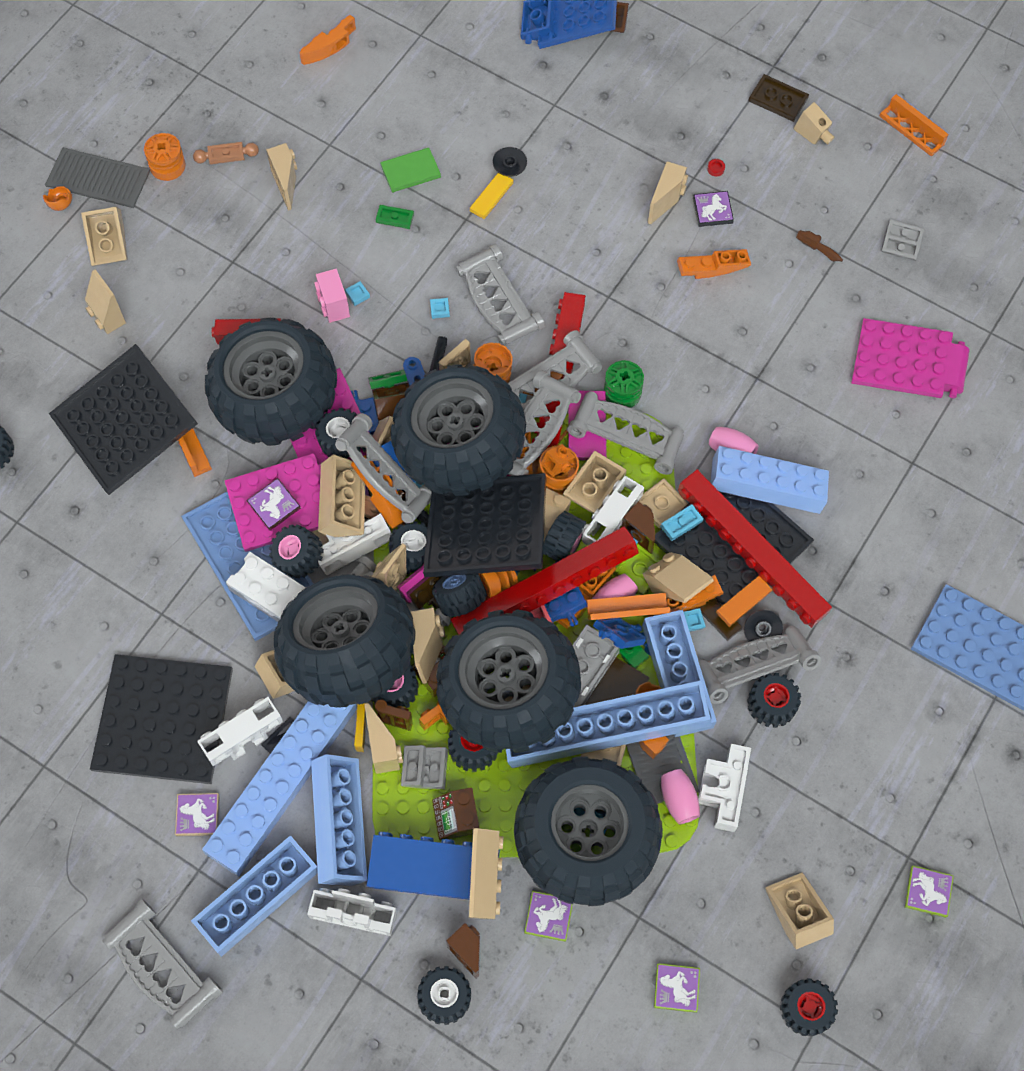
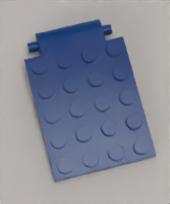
M525 0L523 2L521 39L525 40L526 44H531L532 40L538 41L539 49L615 30L617 0Z

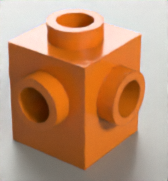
M563 444L549 448L540 464L554 477L562 472L566 473L569 471L575 456Z

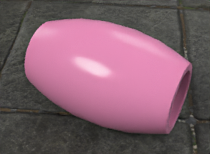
M716 427L709 439V446L715 452L719 446L757 454L759 447L746 434L728 427Z
M623 573L604 584L594 595L593 599L634 596L638 591V587L630 577Z
M677 769L662 775V796L674 820L678 824H684L700 817L698 796L682 769Z

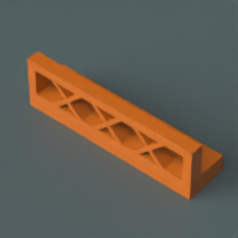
M897 94L892 97L889 106L879 115L930 156H933L945 145L949 135ZM892 111L896 114V117H890L887 113ZM900 122H906L909 124V127H902ZM913 132H919L922 134V138L915 137ZM926 142H932L936 146L931 149L926 145Z
M192 428L178 442L194 477L212 470Z
M666 593L586 600L588 620L670 613V607H667Z

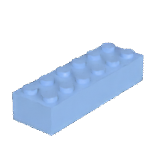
M719 446L712 461L710 483L720 492L820 514L828 499L829 471Z
M683 610L644 618L642 627L647 638L646 641L661 689L701 680L703 683L712 726L674 734V737L713 729L717 721Z
M326 754L311 761L318 884L354 886L367 881L359 759Z
M290 835L191 921L222 957L318 873L317 866Z

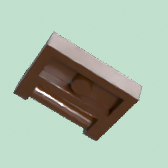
M378 700L375 703V709L378 712L377 716L384 724L411 731L413 720L409 709L402 706H397V708L388 706L384 700Z

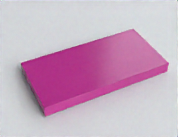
M579 391L581 393L579 402L570 403L568 408V426L574 420L585 394L589 391ZM592 391L598 395L599 401H606L605 391ZM598 410L599 421L602 423L606 421V413ZM589 431L586 432L583 438H576L568 433L569 448L576 454L579 460H588L594 451L607 458L605 438Z

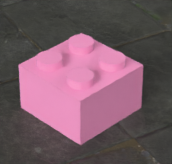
M337 268L316 274L317 282H314L318 301L322 306L323 316H327L329 323L349 318L347 297Z

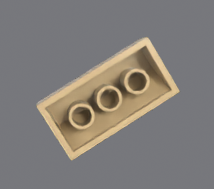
M332 455L321 463L318 532L333 537L363 535L365 483L351 466L353 461L336 455Z
M473 828L469 918L495 919L496 915H500V902H496V895L501 893V880H497V873L502 871V858H498L499 849H503V836H499V831Z

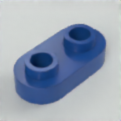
M409 357L404 361L403 368L409 387L416 379L422 380L425 378L421 361L418 358Z

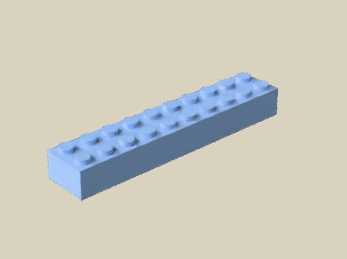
M702 680L574 707V712L567 724L559 726L555 730V737L548 742L542 744L539 741L530 745L529 750L515 753L513 749H506L508 763L512 768L711 727L712 723Z
M308 701L202 849L205 855L239 877L312 774L311 761L327 753L357 710V705L353 704L340 708L330 707L328 704L317 705Z

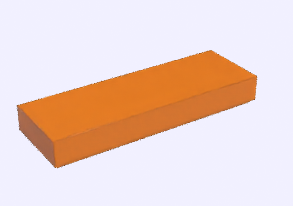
M758 576L719 608L716 614L730 627L770 594L773 589Z

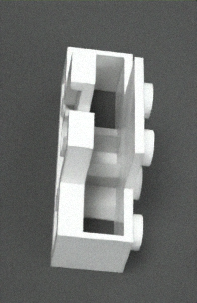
M624 476L621 481L618 480L613 487V493L611 495L608 494L603 500V507L600 510L597 509L593 514V521L590 525H585L582 531V542L586 545L596 542L590 535L594 536L601 525L605 526L606 529L599 539L618 530L622 526L623 517L643 496L644 487L627 476ZM624 487L632 490L628 498L620 494Z
M379 514L364 522L363 535L344 537L326 535L329 542L321 546L324 549V553L321 554L323 558L322 561L318 560L320 567L326 575L389 542L392 533L383 516Z
M269 697L257 700L253 704L254 706L248 710H241L232 720L222 722L216 730L206 732L200 737L201 739L197 742L212 766H215L230 755L233 760H236L246 753L244 745L247 742L252 741V743L258 746L268 738L266 734L268 731L283 723L280 714ZM271 706L274 712L258 720L256 715ZM220 738L223 744L207 753L204 748Z
M731 744L728 749L726 762L707 759L698 800L700 805L718 808L714 826L716 829L735 832L738 827L751 748Z
M326 888L313 891L307 913L310 919L391 936L397 910L393 907L392 903L381 901V904H377L374 899H371V895L359 893L357 896L350 894L351 891L338 888V891ZM317 897L335 901L334 908L328 907L327 910L315 908ZM376 910L391 913L390 924L374 921Z

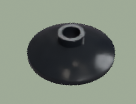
M505 147L498 150L493 156V167L503 176H517L526 169L527 157L518 148Z
M758 610L752 613L744 624V635L748 642L782 635L783 624L780 617L770 610ZM765 624L764 629L760 630L759 625Z

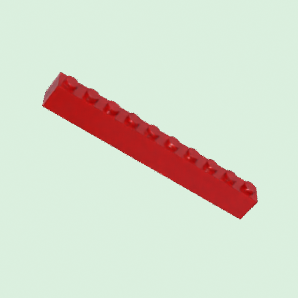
M564 292L563 299H559L558 309L561 312L556 315L555 324L558 327L553 330L552 339L555 340V343L551 344L549 355H554L567 347L564 344V338L568 333L575 330L580 333L586 295ZM566 362V373L571 374L573 372L574 363ZM552 401L546 404L548 412L554 413L556 407L560 405V401ZM540 417V421L536 422L538 428H544L545 422L549 421L550 417ZM562 425L547 448L559 445Z
M698 469L680 482L678 488L680 496L695 507L705 518L706 523L718 531L719 536L732 546L736 554H740L745 559L746 564L753 568L772 587L773 592L777 596H781L784 599L788 608L795 611L804 624L812 628L830 612L832 606Z
M624 526L485 600L475 610L450 619L454 629L459 636L464 631L463 625L474 618L477 621L488 617V612L503 610L504 614L512 613L515 610L531 612L639 554L636 542Z

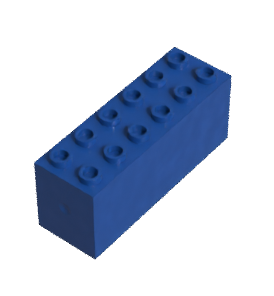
M379 832V835H373L367 887L470 900L473 842H463L462 845H456L454 840L442 839L441 843L434 842V839L430 837H421L420 840H414L412 835L400 834V837L397 838L393 837L392 833Z

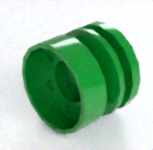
M621 360L609 366L606 371L604 384L607 402L632 408L639 402L642 395L644 374L637 364Z

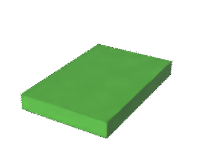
M429 147L380 162L392 193L441 178V173Z

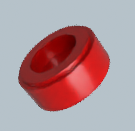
M712 159L708 163V173L715 177L721 176L725 171V163L720 159Z

